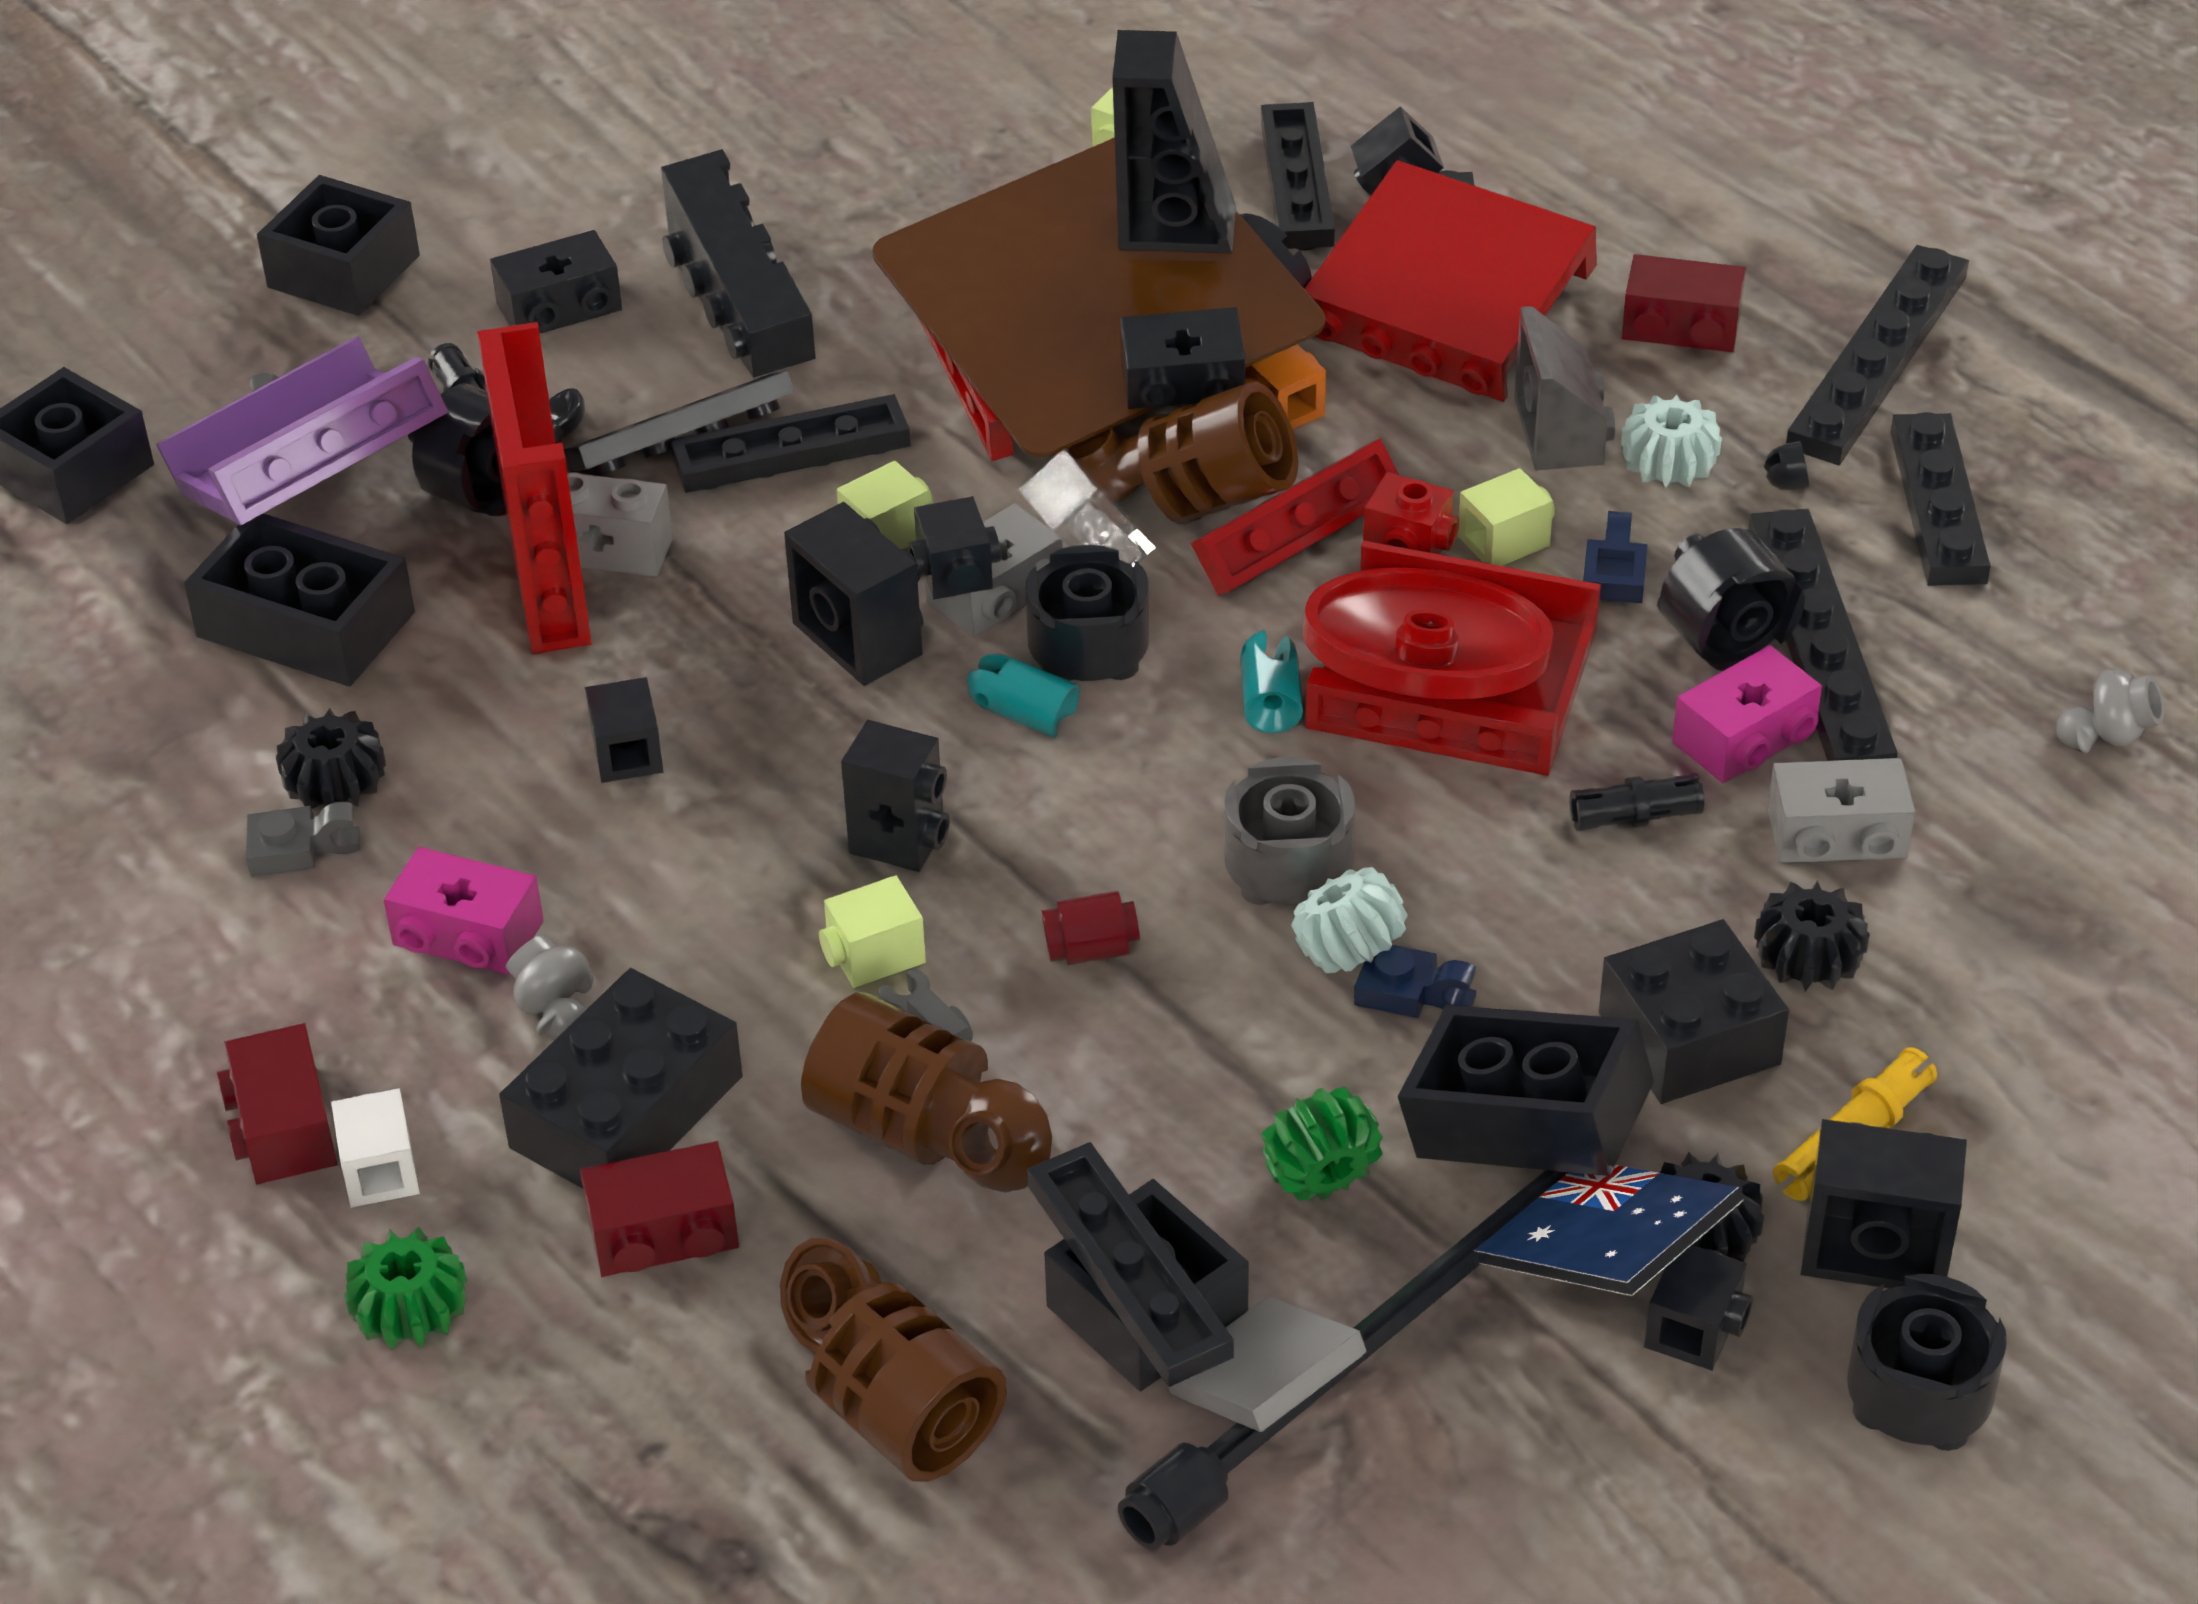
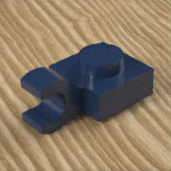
M1608 511L1606 539H1587L1583 581L1601 584L1600 600L1632 603L1643 602L1648 544L1630 543L1632 513Z
M1392 945L1390 950L1382 951L1374 956L1372 963L1364 962L1354 985V1005L1419 1018L1424 1004L1444 1009L1445 1005L1472 1007L1476 998V990L1470 989L1476 973V966L1465 961L1451 960L1437 967L1436 953Z

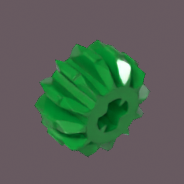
M1346 1087L1336 1088L1330 1093L1324 1088H1319L1309 1098L1304 1100L1296 1098L1295 1105L1291 1108L1274 1114L1275 1124L1268 1126L1261 1134L1265 1144L1262 1152L1267 1159L1265 1164L1274 1181L1281 1184L1284 1192L1293 1193L1298 1201L1309 1200L1315 1195L1324 1200L1335 1190L1340 1188L1348 1190L1349 1183L1356 1178L1367 1177L1370 1173L1368 1165L1378 1161L1383 1154L1380 1147L1383 1137L1377 1128L1379 1126L1377 1119L1368 1105L1364 1106L1360 1097L1353 1096Z
M418 1227L407 1238H399L389 1229L385 1243L378 1245L363 1241L361 1259L347 1262V1273L345 1275L347 1292L344 1294L348 1314L353 1316V1320L358 1322L359 1329L364 1333L367 1340L383 1336V1340L393 1350L404 1338H412L422 1348L427 1333L432 1331L448 1335L451 1324L450 1317L464 1314L466 1302L464 1284L467 1282L463 1262H459L458 1255L453 1254L452 1248L447 1244L444 1236L428 1240V1237Z

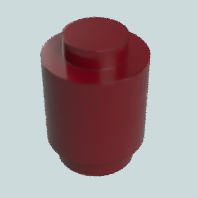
M1118 890L1056 901L1057 908L1041 910L1050 962L1066 959L1069 966L1130 955L1128 942L1140 940L1134 901L1121 903Z

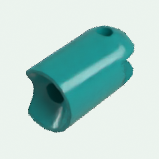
M1261 630L1252 634L1245 641L1240 654L1244 715L1247 723L1254 729L1263 733H1279L1294 727L1302 717L1303 702L1299 658L1296 646L1288 636L1282 638L1274 659L1266 656L1267 635L1265 630Z
M1000 653L983 656L978 664L979 669L970 672L966 680L968 694L979 707L1053 738L1057 737L1056 726L1062 718L1075 713L1080 697V687L1077 684Z

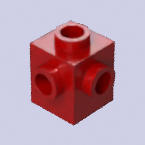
M1386 472L1364 507L1363 540L1439 555L1442 550L1450 551L1459 529V517L1452 515L1454 490Z

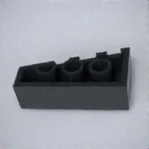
M1118 30L1112 81L1119 250L1232 253L1236 204L1177 32Z
M723 149L661 167L669 233L662 237V244L669 265L672 268L679 267L683 273V279L692 298L699 297L702 301L711 327H719L723 332L731 357L733 359L740 358L752 377L755 378L816 359L812 313L783 261L777 263L771 237L763 223L754 226L752 216L747 208L750 199L742 184L738 183L730 186L728 172L730 170V162Z

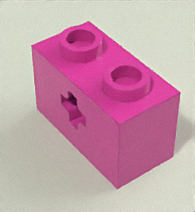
M1769 645L1677 696L1672 743L1724 784L1746 770L1751 771L1758 768L1767 758L1790 745L1802 743L1816 731L1822 685Z
M419 846L383 899L393 945L403 947L415 953H427L462 962L474 968H485L509 975L511 974L506 969L507 962L520 947L534 938L544 922L536 875Z

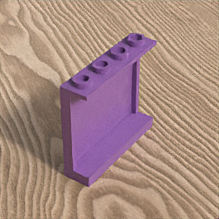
M356 336L157 442L156 446L182 495L242 525L449 411L423 359L414 357L386 373L374 368L360 337Z

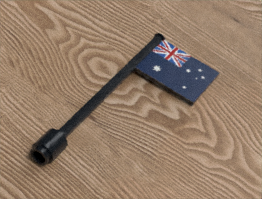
M1615 1165L1610 1176L1545 1170L1353 1327L1360 1331L1367 1352L1262 1432L1236 1423L1207 1448L1202 1446L1196 1447L1186 1442L1179 1443L1126 1487V1497L1118 1503L1117 1507L1123 1526L1136 1542L1149 1550H1157L1163 1544L1172 1546L1178 1543L1228 1500L1226 1482L1230 1471L1479 1265L1484 1264L1633 1296L1743 1201L1739 1187Z

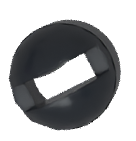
M1801 441L1783 444L1772 449L1764 463V468L1767 471L1766 478L1770 484L1780 490H1797L1809 487Z

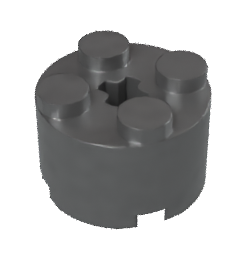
M1280 757L1258 762L1248 768V777L1240 781L1236 786L1234 779L1225 794L1224 861L1230 877L1240 887L1241 896L1247 902L1256 905H1264L1271 902L1302 903L1308 900L1310 890L1319 889L1326 884L1328 878L1336 879L1341 877L1347 870H1351L1354 848L1355 798L1348 782L1339 774L1337 782L1332 777L1321 773L1320 763L1298 757Z

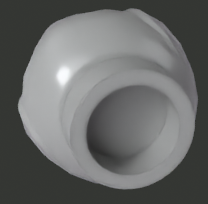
M2112 668L2104 670L2093 685V711L2084 707H2072L2065 710L2058 718L2056 734L2063 744L2071 748L2080 749L2082 753H2088L2099 736L2114 746L2129 745L2143 734L2146 727L2162 724L2164 705L2159 685L2151 675L2136 678L2133 674L2123 669Z
M544 933L525 943L507 962L506 969L516 980L513 991L518 1007L526 1014L543 1013V1018L537 1027L539 1035L547 1033L551 1039L555 1040L586 1010L576 999L569 998L575 992L587 993L592 988L594 980L585 954L578 948L566 945L557 946Z

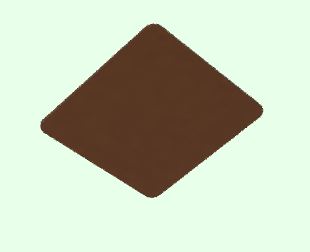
M1115 137L880 238L874 244L872 250L873 259L1017 445L1026 454L1034 457L1051 456L1155 409V407L1128 409L1121 364L1120 317L1237 307L1246 359L1245 368L1318 335L1325 326L1323 310L1237 211L1235 213L1232 253L1119 250Z

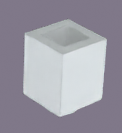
M400 1088L332 1101L331 1106L340 1162L351 1208L420 1194Z

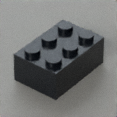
M264 513L242 525L238 524L184 582L196 637L348 687L352 686L415 613L405 557Z
M630 967L499 1093L509 1148L582 1189L580 1169L670 1151L743 1077L736 1022Z
M1445 1005L1397 1097L1416 1158L1610 1176L1652 1088L1654 1079L1638 1019Z

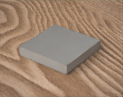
M1268 1296L1225 1327L1234 1339L1233 1359L1168 1387L1173 1396L1262 1432L1362 1357L1367 1351L1359 1330Z

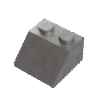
M1520 307L1514 399L1535 471L1604 465L1606 441H1613L1615 438V418L1612 407L1603 406L1604 384L1601 371L1592 370L1586 348L1534 307Z

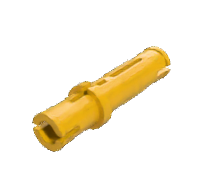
M1905 1048L1898 1055V1058L1876 1078H1866L1852 1089L1851 1100L1829 1120L1892 1128L1903 1118V1108L1923 1089L1929 1087L1937 1080V1070L1934 1063L1929 1064L1917 1074L1914 1070L1929 1057L1917 1048ZM1821 1127L1785 1160L1780 1161L1773 1168L1772 1174L1777 1185L1782 1183L1791 1174L1796 1177L1782 1189L1784 1194L1796 1201H1805L1810 1196Z

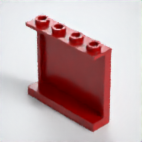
M1397 160L1304 288L1325 314V326L1316 337L1323 341H1332L1358 350L1371 358L1383 359L1406 367L1422 376L1434 377L1462 387L1472 394L1484 395L1505 402L1508 397L1507 372L1517 358L1520 307L1532 306L1545 316L1572 276L1585 280L1588 279L1597 266L1596 226Z
M538 322L477 331L506 517L532 654L592 645L563 444L555 443Z
M1363 540L1361 545L1360 571L1396 567L1443 570L1480 578L1503 586L1525 597L1541 609L1552 624L1554 635L1550 663L1544 674L1528 686L1506 694L1476 699H1433L1397 694L1351 680L1326 665L1323 668L1313 667L1307 681L1306 729L1549 776L1597 631L1601 584Z

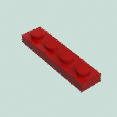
M1381 438L1362 446L1291 486L1289 489L1280 492L1191 542L1190 544L1217 595L1220 596L1232 591L1363 516L1365 505L1386 472L1399 475Z

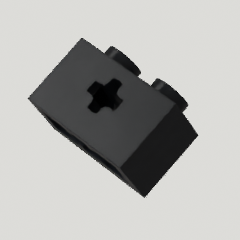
M595 230L490 258L496 303L509 326L538 322L539 333H544L623 310L617 265Z
M1237 307L1120 317L1121 364L1128 409L1158 408L1170 405L1199 403L1204 398L1245 384L1246 359Z
M867 719L841 760L849 853L920 872L932 850H940L942 848L950 825L949 814L943 812L942 795L946 786L947 770L945 767L940 766L939 738Z

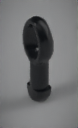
M566 389L549 399L555 443H559L564 435L574 431L584 417L585 402L578 389Z

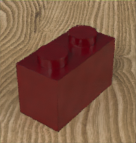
M1634 254L1625 294L1621 339L1734 352L1742 307L1746 267Z
M302 1023L224 1041L230 1069L217 1071L225 1110L238 1109L240 1118L227 1120L228 1130L236 1161L246 1158L250 1159L256 1185L337 1166L306 1024Z
M718 1141L580 1169L586 1210L601 1277L624 1272H638L652 1266L695 1257H708L718 1252L739 1248L734 1202Z

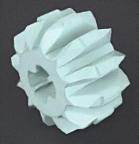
M1677 394L1672 400H1663L1653 395L1649 404H1634L1632 414L1626 418L1625 427H1622L1621 446H1623L1627 470L1640 472L1642 482L1662 481L1665 489L1670 482H1679L1686 487H1690L1693 478H1708L1710 469L1716 464L1717 456L1720 455L1722 437L1719 436L1720 427H1718L1716 422V412L1702 410L1700 400L1680 401Z
M1373 867L1362 868L1357 872L1347 870L1341 877L1333 880L1328 878L1326 884L1319 889L1310 890L1308 900L1298 904L1293 911L1295 918L1291 926L1297 935L1295 939L1306 957L1309 956L1316 967H1321L1325 973H1336L1341 969L1347 972L1352 971L1358 964L1365 961L1372 963L1373 957L1378 953L1390 950L1392 947L1391 941L1401 937L1406 930L1404 922L1408 914L1402 906L1404 901L1394 884H1390L1383 873H1377Z

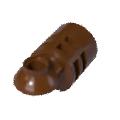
M1258 382L1247 383L1204 398L1197 404L1185 405L1176 408L1171 413L1148 418L1142 424L1139 434L1130 438L1117 436L1113 429L1110 428L1071 446L1068 451V458L1074 467L1070 478L1069 494L1071 501L1076 507L1106 506L1123 500L1134 492L1140 484L1145 483L1153 501L1164 515L1175 523L1186 524L1198 520L1202 516L1218 513L1232 506L1245 504L1289 489L1296 480L1299 463L1294 431L1281 403L1270 389Z
M855 992L841 1000L826 1017L815 1035L806 1056L801 1077L802 1100L809 1110L852 1131L874 1139L879 1144L903 1153L923 1165H934L947 1157L955 1161L965 1175L981 1187L1004 1193L1025 1189L1028 1186L1027 1168L1050 1159L1052 1133L1046 1112L1037 1098L1018 1083L998 1078L980 1082L982 1072L988 1071L987 1054L980 1045L961 1039L946 1029L937 1025H931L921 1020L918 1016L873 995ZM989 1127L997 1137V1150L990 1142L988 1135Z
M810 1238L796 1246L784 1265L780 1281L781 1308L789 1330L802 1346L816 1353L811 1370L805 1371V1379L809 1389L911 1481L929 1482L950 1473L973 1454L987 1438L1000 1417L1007 1396L1006 1377L1002 1371L901 1284L882 1283L879 1273L872 1264L860 1259L848 1246L832 1238Z

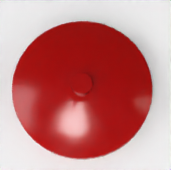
M1396 567L1370 569L1331 579L1315 589L1306 602L1303 624V638L1306 646L1319 661L1330 669L1351 680L1380 690L1433 699L1492 697L1528 686L1540 678L1547 670L1551 659L1554 635L1552 624L1544 612L1518 593L1480 578L1425 568Z

